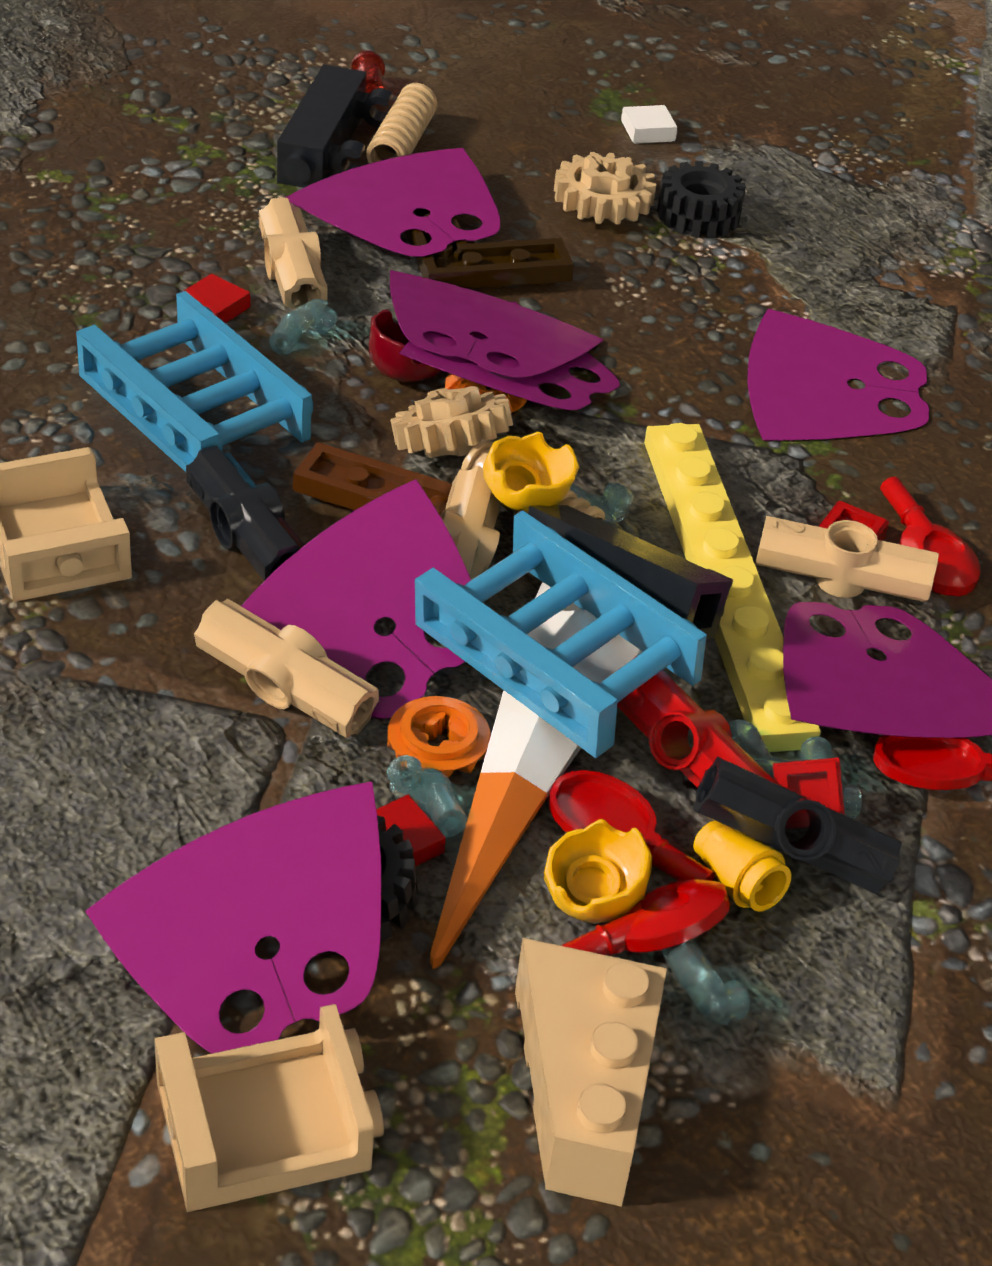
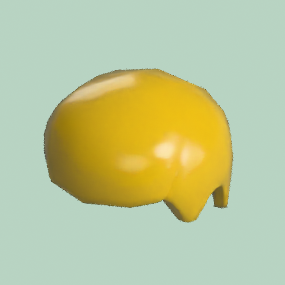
M535 432L522 438L506 436L495 441L484 462L483 477L488 488L501 503L518 512L523 510L528 513L530 506L549 507L558 505L571 488L580 466L574 449L570 445L565 444L559 449H554L546 443L542 432Z
M599 819L584 829L567 832L550 847L544 870V881L557 907L570 917L592 924L611 922L628 913L644 898L651 874L652 855L643 834L637 828H632L629 832H623L612 827L604 819Z

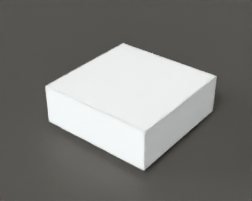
M665 105L623 107L621 121L634 144L672 142L676 140L677 125Z

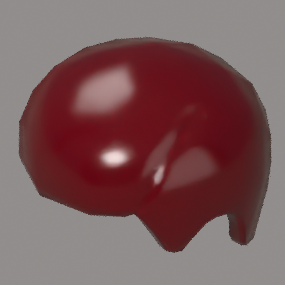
M388 309L382 310L371 317L369 355L382 375L397 381L414 382L432 378L441 371L399 354L409 340L402 332L399 323L393 321L392 313Z

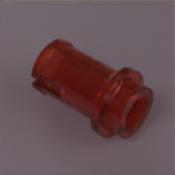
M368 50L357 54L351 62V69L367 72L366 93H370L378 88L385 89L382 79L385 73L383 58L375 52Z

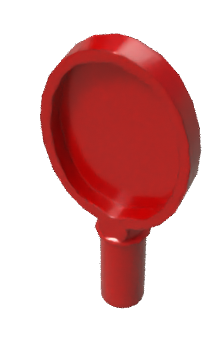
M898 477L886 479L882 483L880 490L901 518V523L907 526L902 533L899 544L939 553L931 590L945 596L957 597L972 592L978 584L981 571L979 560L972 548L952 530L932 523L924 513L925 509L918 505Z
M883 735L878 739L875 746L873 761L880 772L893 780L911 787L943 791L967 788L976 785L979 781L992 782V754L984 753L978 745L966 738H921Z
M588 770L571 771L561 775L553 783L549 795V810L554 820L566 833L576 829H584L599 819H604L612 827L623 832H629L632 828H637L643 834L652 855L651 867L656 866L678 881L686 879L714 880V871L669 844L668 839H662L655 832L657 822L653 808L639 791L629 784L613 776Z
M686 879L657 887L645 893L644 898L622 917L603 926L597 925L595 930L561 946L613 956V954L621 953L624 950L651 952L682 944L710 930L727 915L731 905L725 885L713 880Z

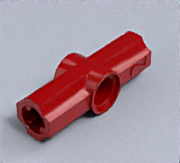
M663 670L617 703V707L647 736L651 753L656 761L667 769L680 770L697 788L705 771L711 767L716 757L725 759L777 784L732 739L730 726L723 715L715 710L702 709ZM689 729L692 731L694 738L692 749L688 743Z

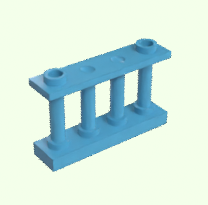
M186 291L177 294V323L123 344L113 341L95 324L76 331L79 376L185 472L186 466L193 462L200 450L217 445L222 451L224 445L276 423L283 426L301 443L311 439L313 401L312 395L303 385L295 382L214 315L208 307L203 306ZM183 343L195 352L192 355L153 370L143 367L137 362ZM213 369L226 378L224 381L184 397L174 394L168 389L170 386ZM245 395L259 406L215 425L206 422L199 416V414Z
M523 510L514 515L513 553L465 585L453 582L434 567L415 579V625L594 758L599 757L614 745L617 703L664 668L669 669L692 686L701 681L707 634L699 630L692 622L680 617L560 536L553 528L545 526ZM528 572L551 587L508 617L499 615L483 603ZM572 603L597 618L553 650L545 648L527 635ZM617 635H620L643 651L601 683L591 681L573 668Z

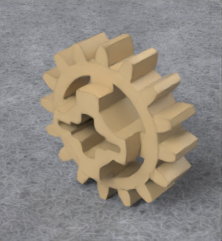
M590 152V155L585 158L573 155L572 162H561V167L556 169L555 201L564 202L563 210L565 212L577 210V218L579 219L595 217V222L601 224L605 218L615 224H620L621 220L626 217L634 222L638 220V213L649 214L650 206L654 205L657 184L654 183L655 175L646 173V166L644 164L633 166L632 158L630 157L615 159L614 153H608L606 157H602L598 153Z
M475 386L461 389L442 388L428 392L426 398L415 401V405L409 406V411L397 412L396 418L390 420L395 445H397L398 450L408 449L409 453H415L424 449L426 457L429 458L443 455H457L458 457L467 455L479 442L497 438L496 433L508 432L509 426L513 425L509 399H506L505 394L494 395V392H487L480 395L479 388Z

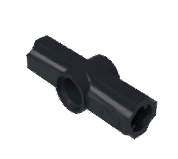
M217 445L200 450L193 462L186 466V482L209 510L211 524L220 544L225 549L238 547L264 581L281 564L305 545L285 521L283 506L275 489L269 483L256 485L230 453L222 452Z
M716 757L711 767L705 771L696 791V801L693 807L695 812L765 843L793 859L804 861L873 894L878 895L881 889L891 882L899 865L901 841L720 757ZM805 809L810 821L808 831L798 841L789 842L785 835L786 822L793 813Z

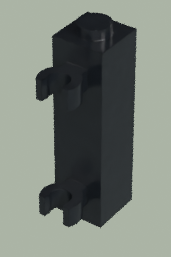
M323 64L277 141V183L305 188L330 177L333 171L338 174L360 167L361 165L350 163L346 157L360 159L365 145L350 139L362 118L375 128L381 126L388 113L378 111L375 105L388 106L392 99V92L378 88L370 93H366L367 72Z
M568 505L529 507L528 514L545 526L553 528L560 536L680 617L692 622L699 630L707 634L706 639L715 638L733 579L712 569H705L633 536L614 524L603 519H596Z

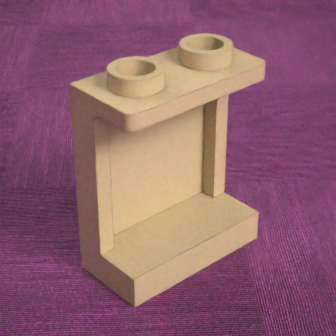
M89 447L0 463V567L13 602L132 578L130 533L123 518L113 519L98 484L96 457L93 450Z
M336 1004L320 1007L319 1029L315 1032L193 1058L191 1057L185 1032L154 1038L157 1085L187 1212L371 1170L373 1138L383 1136L384 1134L381 1106L375 1090L363 1092L358 1076L364 1070L360 1040L355 1028L343 1029Z

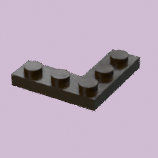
M423 208L413 211L414 215L419 217L430 215V211ZM455 216L452 218L451 223L460 229ZM406 230L410 245H426L432 240L431 235L423 230ZM562 238L468 244L465 240H458L448 244L444 251L428 256L415 257L422 277L463 288L487 287L500 289L509 285L524 284L547 286L554 282L572 281L574 263Z

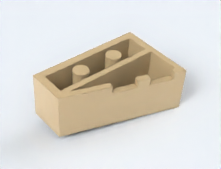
M522 938L515 995L517 1008L521 1010L525 1036L526 1066L530 1068L533 1087V1111L545 1189L622 1207L635 1148L667 968Z

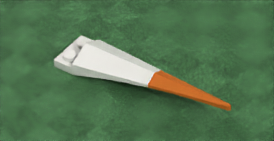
M542 582L536 597L551 587ZM572 603L527 635L545 648L553 650L597 618ZM617 635L573 668L591 681L601 683L643 651L620 635ZM503 691L430 952L432 969L441 966L493 880L549 796L553 783L564 774L581 749L580 746L506 691Z

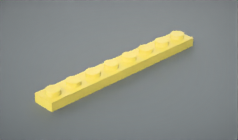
M673 423L662 426H647L644 444L686 560L733 579L715 641L755 752L767 753L816 749L821 733L819 726L791 719L783 672V635L700 425Z

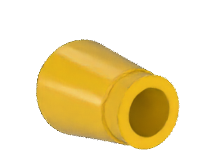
M717 821L707 823L696 835L693 843L694 851L701 857L707 867L715 872V877L725 885L727 893L737 906L752 908L754 911L762 912L776 905L787 892L791 882V871L785 865V859L781 852Z

